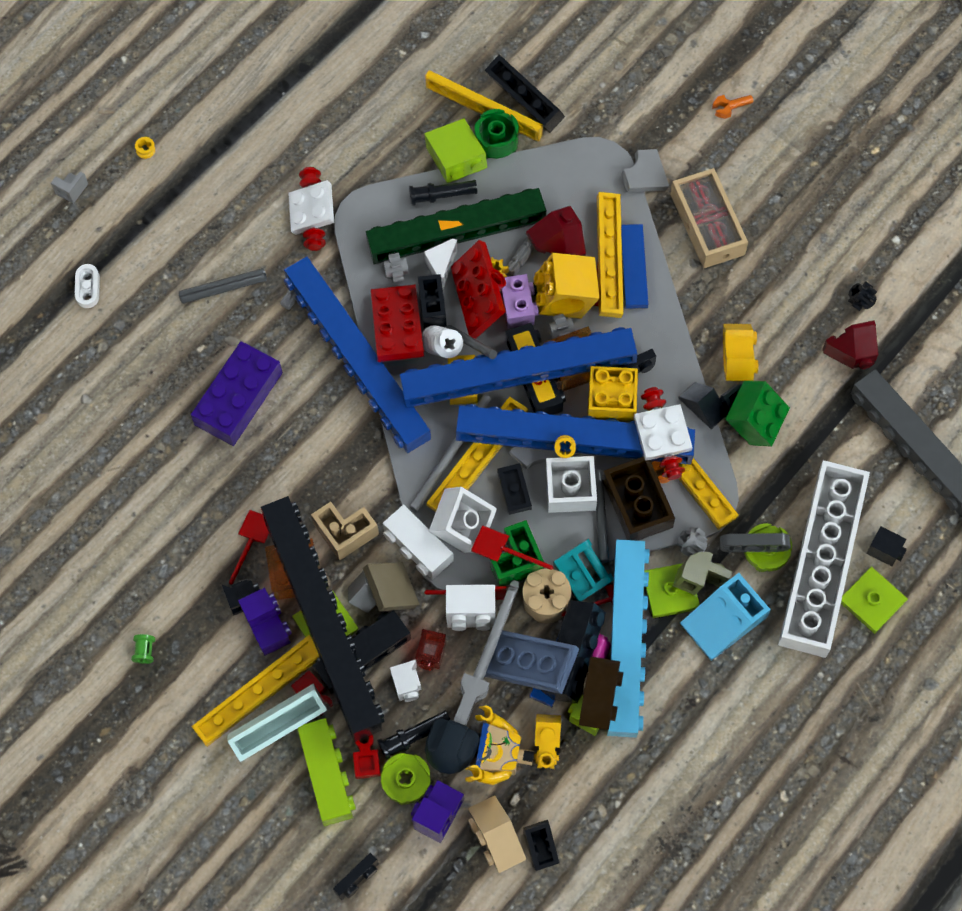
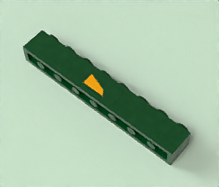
M539 188L525 189L520 193L505 194L500 198L492 200L484 199L472 205H461L447 211L440 210L435 214L420 215L411 220L396 221L391 225L383 227L376 226L366 231V238L373 264L388 261L389 254L399 253L400 258L425 252L450 239H456L458 244L534 225L546 216L547 210Z

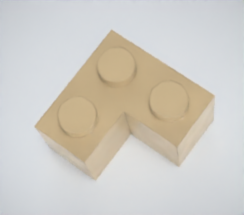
M329 502L311 514L314 526L339 560H342L379 535L378 525L365 507L343 519L332 502Z
M495 795L468 808L471 815L468 823L473 833L476 834L480 845L486 846L487 851L483 853L489 866L494 864L497 871L501 873L526 860L512 822Z

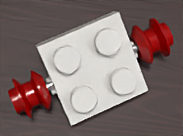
M306 167L299 173V177L302 179L300 181L302 188L289 192L290 225L293 234L303 233V237L306 239L303 245L311 251H318L326 245V241L322 239L325 236V232L319 229V227L334 223L332 185L328 180L322 182L319 179L321 172L318 169Z
M651 387L646 389L644 394L641 395V399L647 401L643 408L648 411L634 414V421L645 461L664 457L659 464V467L665 468L662 477L668 478V480H675L682 476L685 468L679 467L682 458L674 455L690 452L693 447L681 404L662 408L666 404V400L660 398L664 391L657 387Z

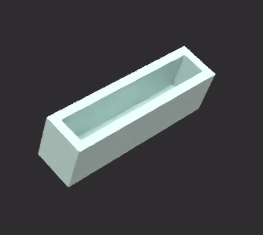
M312 684L229 733L227 741L241 762L327 711L326 704L315 685Z

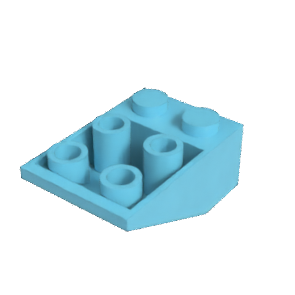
M738 573L720 586L680 624L712 661L767 619L771 609L741 574Z

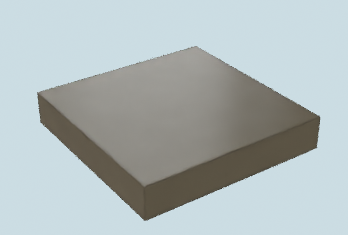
M403 562L367 564L363 567L379 611L415 609L420 605Z

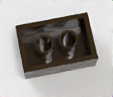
M641 457L603 471V484L627 540L638 541L673 528L675 516L650 460L645 461V458Z

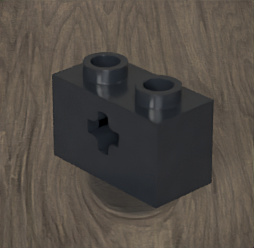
M441 274L419 276L418 284L424 329L433 325L446 327V311Z

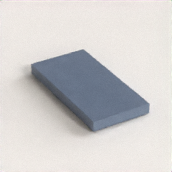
M502 630L484 677L562 694L579 648L575 645Z

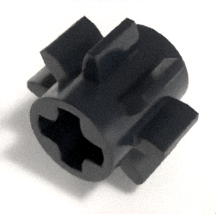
M867 281L863 285L857 283L849 290L848 295L850 299L848 302L858 311L862 307L870 309L877 300L875 295L877 291Z

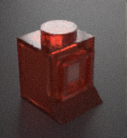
M422 629L415 657L420 668L425 670L440 669L447 643L446 634Z

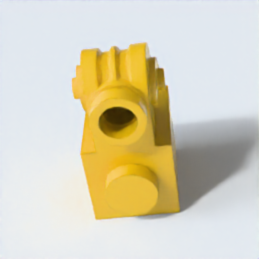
M536 714L535 746H539V750H537V754H534V760L537 768L554 769L557 761H559V755H557L555 747L560 748L561 715Z

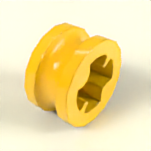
M141 137L135 142L136 154L140 158L147 159L155 154V144L151 138ZM146 145L148 150H144L142 146Z
M569 435L558 437L554 447L556 454L561 458L573 456L576 450L575 440ZM562 441H564L565 444L566 441L570 442V451L566 452L565 449V451L562 452L560 450V443Z

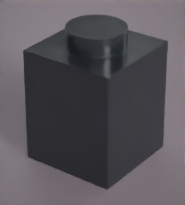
M880 526L866 554L893 566L896 560L901 562L907 548L903 547L907 539Z

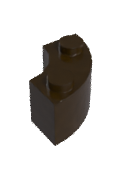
M591 656L579 725L609 730L610 721H616L618 706H613L616 686L621 687L624 673L619 671L620 661Z

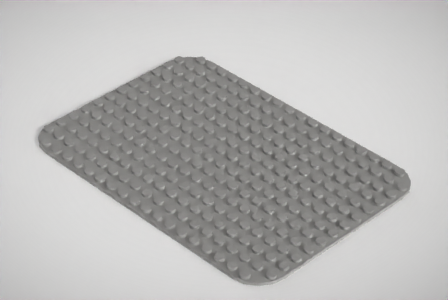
M601 137L577 138L514 152L504 158H487L486 169L450 183L445 181L440 170L437 169L369 184L352 191L340 203L334 216V225L341 261L358 329L377 354L371 289L416 284L422 333L424 325L418 277L432 274L425 264L424 252L406 256L409 274L404 275V281L393 282L392 277L386 278L384 262L373 264L366 238L367 230L376 226L391 225L396 221L411 220L420 215L435 214L440 210L447 211L461 205L476 204L484 199L492 200L500 198L505 194L512 195L520 193L525 189L539 188L547 210L546 215L567 206L572 207L582 223L586 249L585 256L595 257L597 269L598 192L620 194L621 225L643 224L648 308L625 309L623 282V316L621 318L599 316V306H592L582 319L571 318L575 328V334L571 335V337L578 336L582 338L594 332H612L613 329L624 327L625 329L632 328L637 355L650 349L654 350L657 356L655 366L646 373H638L637 413L648 411L643 408L647 401L642 400L641 395L644 394L646 389L651 387H657L664 391L660 398L665 399L666 404L662 408L681 404L686 426L690 429H695L693 458L736 511L739 502L737 482L719 425L717 424L713 429H710L678 399L693 383L706 384L645 193L627 192L621 173L624 169L631 168L635 164L628 151L616 142ZM476 180L477 186L468 188L476 187L477 194L439 198L434 203L426 201L416 203L415 206L411 205L409 186L423 187L427 186L428 183L438 186ZM534 225L458 243L453 264L478 240L486 242L490 259L491 257L497 260L503 259V266H507L513 260L512 258L521 245H524L523 242L528 237L526 231ZM536 249L531 251L532 254L523 267L519 268L520 271L517 275L527 274L528 282L534 283L535 273L540 269L544 261L549 258L551 253L546 252L543 254L536 251ZM450 269L443 289L447 326L452 325L469 335ZM531 296L532 303L536 302V296ZM537 306L538 316H535L533 328L534 330L538 329L542 339L540 345L542 346L548 341L560 342L558 339L552 340L548 323L554 321L553 316L539 315V306ZM505 313L476 339L494 349L497 353L509 350L505 341V331L510 329L507 328ZM463 343L462 350L457 356L475 355L476 357L483 354ZM424 350V357L385 361L382 363L403 391L400 378L401 373H405L406 370L413 368L418 370L426 369L433 364L443 365V363H448L447 358L427 353ZM590 372L557 378L558 390H563L566 402L563 403V412L554 415L569 414L572 417L578 418L588 416ZM523 385L477 394L478 402L483 394L491 397L486 408L493 406L501 408L510 396L527 407L529 413H534ZM450 399L414 406L430 429L431 440L408 454L403 447L400 449L393 439L395 435L391 429L387 431L382 424L401 504H404L428 529H430L436 513L427 507L428 500L473 444V442L465 441L462 443L419 511H413L410 505L456 437L459 405H450ZM503 445L468 490L497 508L490 528L504 534V528L527 520L544 562L552 565L554 570H557L553 564L554 560L588 538L592 543L593 551L600 560L596 511L548 513L546 462L534 464L528 469L521 465L532 510L509 515L497 468L519 464V462L510 455V451L514 446ZM574 453L571 456H594L595 470L602 471L635 460ZM664 469L656 471L657 477L662 475ZM675 479L670 480L668 483H660L675 516L673 528L638 541H645V549H650V552L677 546L679 544L678 537L686 528L691 527L695 530L698 527L705 532L704 537L708 538L721 532L725 527L718 530L680 480ZM604 486L609 560L615 561L616 539H627ZM438 538L453 553L454 561L433 580L428 575L423 576L436 589L446 590V585L498 586L490 568L489 558L474 552L464 553ZM583 552L578 554L585 567L592 566ZM523 579V580L518 581V582H519V583H523V582L526 581V579Z

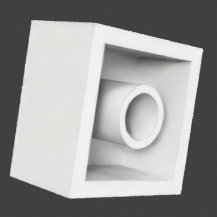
M594 456L546 458L548 513L596 511L597 492Z
M463 487L445 488L428 532L464 553L471 552L482 525L490 528L497 508Z
M446 585L447 628H452L455 631H463L470 627H476L477 630L481 631L490 630L496 620L495 585Z

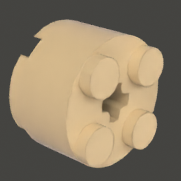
M540 569L528 575L523 585L522 596L523 607L527 614L539 623L548 624L557 622L561 619L562 614L567 611L569 601L571 600V586L564 573L554 569ZM544 594H549L550 597L547 599Z

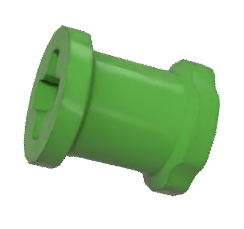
M145 634L135 635L133 641L136 642L135 653L131 660L136 663H152L154 659L151 656L152 643L155 642V637Z

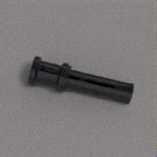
M476 180L434 186L431 183L423 187L409 186L411 205L415 206L416 203L426 201L434 203L439 198L477 194L476 187L468 188L477 186Z
M446 710L404 731L399 729L396 731V734L384 740L378 739L377 743L385 759H390L391 755L403 749L405 751L408 750L411 744L427 737L434 721L438 719L449 721L450 717Z

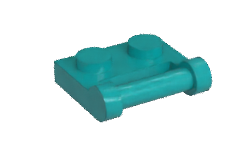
M589 538L553 561L557 570L565 574L570 583L571 592L577 601L586 599L614 580L611 573H607L593 551ZM583 552L600 580L597 582L593 580L579 558V553Z

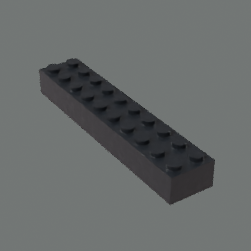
M289 496L261 506L264 522L354 742L382 731V723L385 722L384 714L379 704L374 705L375 693L370 681L365 682L363 678L366 675L361 659H355L356 647L351 635L346 636L345 634L347 632V625L342 613H336L338 607L335 595L332 590L327 591L329 587L327 576L323 568L318 569L317 567L320 565L319 557L314 545L311 547L308 545L311 544L310 536L306 525H300V522H302L301 514L296 502L291 503Z

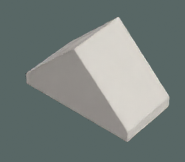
M450 239L424 252L425 264L431 274H441L443 289L457 253L456 239Z

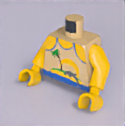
M487 705L479 706L484 711V716L475 715V719L477 721H486L487 723H483L476 764L465 768V770H470L473 776L466 777L465 780L468 783L477 780L481 783L495 785L508 780L511 775H515L517 763L532 766L534 751L520 748L521 736L518 734V731L505 719L493 713L491 707Z

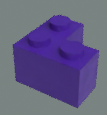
M263 588L238 600L264 656L291 643L288 637L292 634L287 622L281 623L278 617L281 614V610L273 593L268 595L266 589Z
M438 780L434 786L430 785L422 802H417L411 812L414 830L441 844L465 800L464 794Z

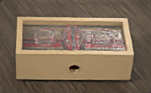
M712 168L672 181L670 195L703 269L744 256L748 241L715 169Z

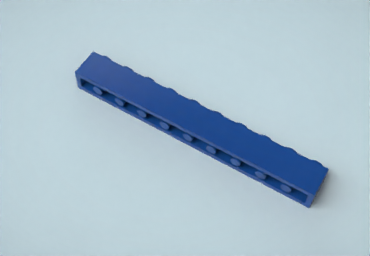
M308 256L284 269L286 277L284 283L289 291L294 290L297 295L295 298L300 307H305L309 312L307 315L311 323L319 326L321 329L319 333L325 342L329 341L333 346L331 350L338 360L342 359L345 363L343 367L349 377L354 376L360 393L362 395L366 394L370 399L368 403L375 413L378 411L382 416L380 420L387 431L391 429L395 435L393 439L400 449L403 447L408 454L431 440V432L414 407H406L402 389L382 362H378L377 354Z
M624 327L613 329L612 332H594L587 337L579 338L574 336L566 339V341L557 343L556 341H548L542 346L537 347L524 346L520 350L511 352L503 350L497 353L495 359H490L485 355H478L471 360L464 361L463 359L452 361L451 364H433L421 370L415 368L408 369L405 373L400 374L406 407L409 408L590 372L591 366L615 367L637 362V349L632 328L625 329Z
M473 404L459 405L456 441L555 451L554 447L557 438L562 435H569L575 440V453L631 459L644 457L635 421L627 423L619 422L617 419L612 418L598 420L591 416L578 418L572 417L569 414L549 415L543 411L529 413L521 409L510 411L494 406L480 408ZM687 427L693 449L690 452L674 456L682 458L680 464L691 465L694 456L695 429ZM562 441L560 443V450L563 452L565 451V449L566 452L570 451V442L566 441L565 444L564 441ZM664 457L652 459L651 461L661 462L664 459Z

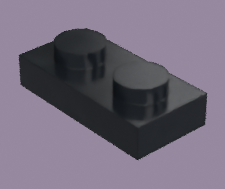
M650 349L637 355V362L615 367L637 368L638 373H646L655 366L657 356L654 350Z
M521 464L497 468L509 515L532 510Z
M369 853L333 888L336 895L341 900L345 896L350 898L359 889L358 884L364 878L366 880L370 879L377 872L378 860Z

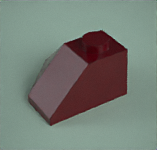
M571 206L550 212L526 231V235L538 252L543 254L549 252L551 254L586 255L582 223Z
M875 320L853 324L845 328V333L841 334L838 338L833 335L826 339L822 349L823 353L851 369L870 368L875 364L878 357Z

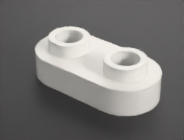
M91 264L80 266L75 273V299L79 306L83 308L94 307L99 301L100 276L96 267ZM88 276L92 277L90 280H85ZM91 296L89 300H85L86 297Z

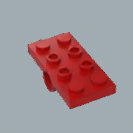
M478 240L450 267L468 334L475 339L506 312L500 290L506 285V280L498 270L493 268L486 242Z
M416 284L371 289L378 362L424 357Z

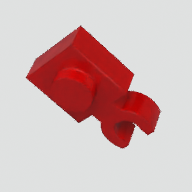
M310 670L291 685L295 693L302 691L312 684L315 685L320 695L326 691L325 687ZM321 695L324 702L332 707V700L328 696Z
M373 735L368 736L369 741L365 744L361 743L360 740L355 742L356 746L360 749V752H353L356 779L381 776L378 749L371 750L374 745Z

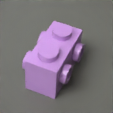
M527 274L504 277L506 285L500 291L506 311L507 328H516L529 323L535 325L538 307L536 302L532 303L531 296L535 295L533 282H528Z

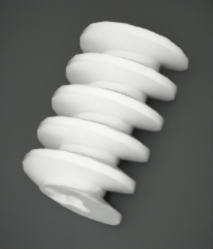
M433 325L425 328L422 332L423 349L427 353L444 358H453L462 350V336L455 330Z

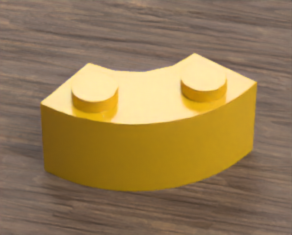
M723 324V365L726 381H754V374H758V360H755L753 345L757 343V332L753 331L751 324Z

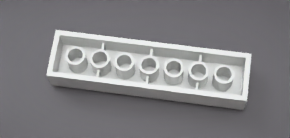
M823 460L815 484L779 638V646L824 658L827 657L832 645L870 472Z

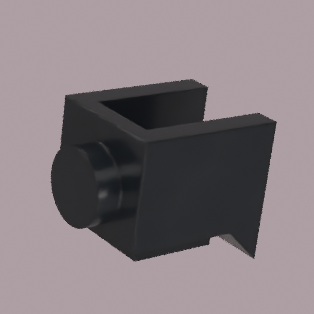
M246 579L231 585V588L222 585L233 616L243 612L238 600L260 590L258 583L253 584L251 580L248 581Z

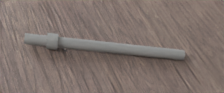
M483 394L476 406L486 408L491 397ZM456 437L454 438L410 505L413 511H419L464 441H456Z

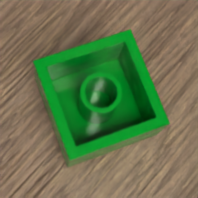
M743 381L725 420L749 445L772 447L790 407L766 381Z

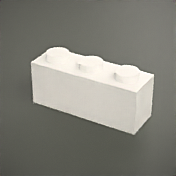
M404 504L383 522V535L392 544L395 542L400 547L399 551L407 560L412 559L417 564V570L423 576L428 575L433 580L454 561L453 553L435 535L428 532L429 529Z

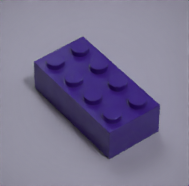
M240 341L191 413L194 425L234 446L282 375L280 361Z

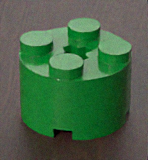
M488 110L475 123V136L486 153V159L504 158L516 152L518 148V122L512 114L509 115L504 110Z

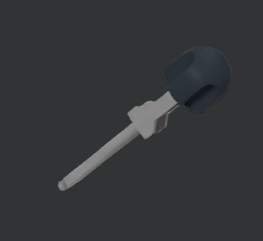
M513 580L510 583L474 675L471 676L466 673L463 675L460 687L463 698L454 720L438 719L434 721L426 740L425 754L430 765L440 773L454 774L461 772L468 767L475 755L480 738L477 732L467 727V723L475 703L486 698L490 683L483 679L518 592V581Z

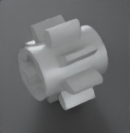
M399 253L389 254V260L383 261L386 278L392 277L393 282L404 281V275L409 274L406 257L400 258Z
M564 314L553 316L554 321L548 323L552 340L566 341L571 335L575 334L571 317L566 318Z
M691 527L684 529L678 537V546L681 547L680 552L687 557L697 552H704L707 548L708 540L704 537L705 532L698 527L695 530Z

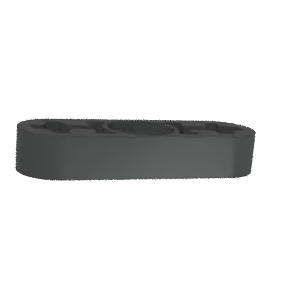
M784 533L725 534L720 537V550L723 552H783L791 548L790 535Z

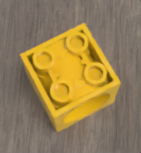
M552 253L534 275V284L537 287L536 305L539 306V315L556 316L564 314L568 318L582 319L600 298L595 257Z
M591 366L588 416L598 420L612 418L617 419L619 422L629 423L634 421V414L637 413L638 369Z

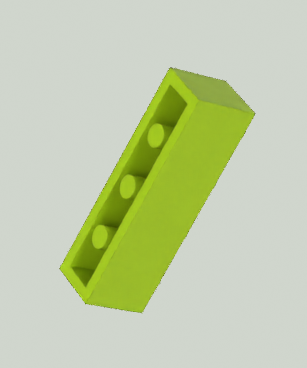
M326 718L303 724L297 729L324 827L352 819V811L356 810L353 796H347L345 789L346 786L350 785L346 771L341 772L339 763L343 762L340 748H334L332 740L337 737L333 724L328 725Z

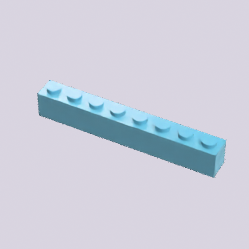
M616 539L610 660L620 661L619 671L624 673L621 687L616 686L613 706H618L616 721H610L607 736L637 738L638 731H643V716H639V706H644V691H640V682H645V667H641V658L646 657V643H642V634L647 632V619H643V610H647L648 596H643L644 587H648L649 572H644L645 563L649 564L650 549H645V541Z

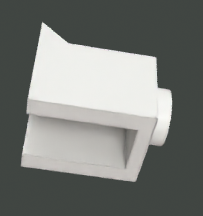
M416 660L390 667L399 701L411 702L419 698V690L422 689L416 671Z

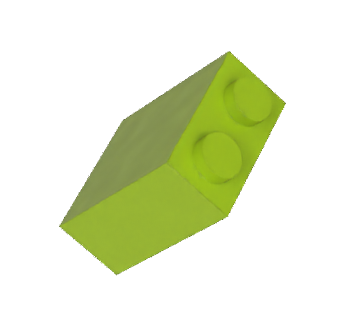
M465 118L424 133L426 149L447 183L487 168L486 153Z

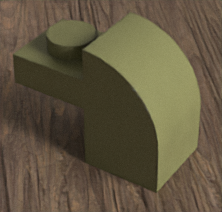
M697 552L691 555L679 567L673 586L695 595L704 587L705 581L717 587L722 586L731 579L732 571L726 569L722 564L712 563L713 553Z

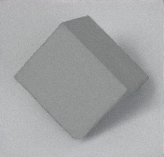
M79 172L77 176L69 173L64 180L55 177L51 185L56 195L74 204L87 187L88 181L82 172Z
M362 571L348 587V602L365 612H369L376 605L365 573Z

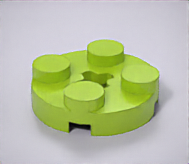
M764 523L752 528L748 534L788 533L781 527L777 528L776 526H771L772 524ZM790 538L791 548L787 551L770 553L744 552L747 561L757 571H776L784 567L790 559L793 544Z
M396 754L384 764L382 769L381 784L385 794L391 800L401 805L419 801L424 797L428 787L431 785L430 770L427 763L415 754ZM411 773L413 776L410 779L411 783H400L399 781L402 779L401 774L409 775Z

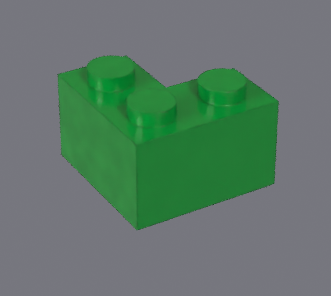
M527 520L504 528V534L509 536L506 543L508 548L544 562ZM507 552L501 554L498 562L490 559V568L498 586L510 585L513 580L521 581L526 579L530 573L544 569L542 566Z

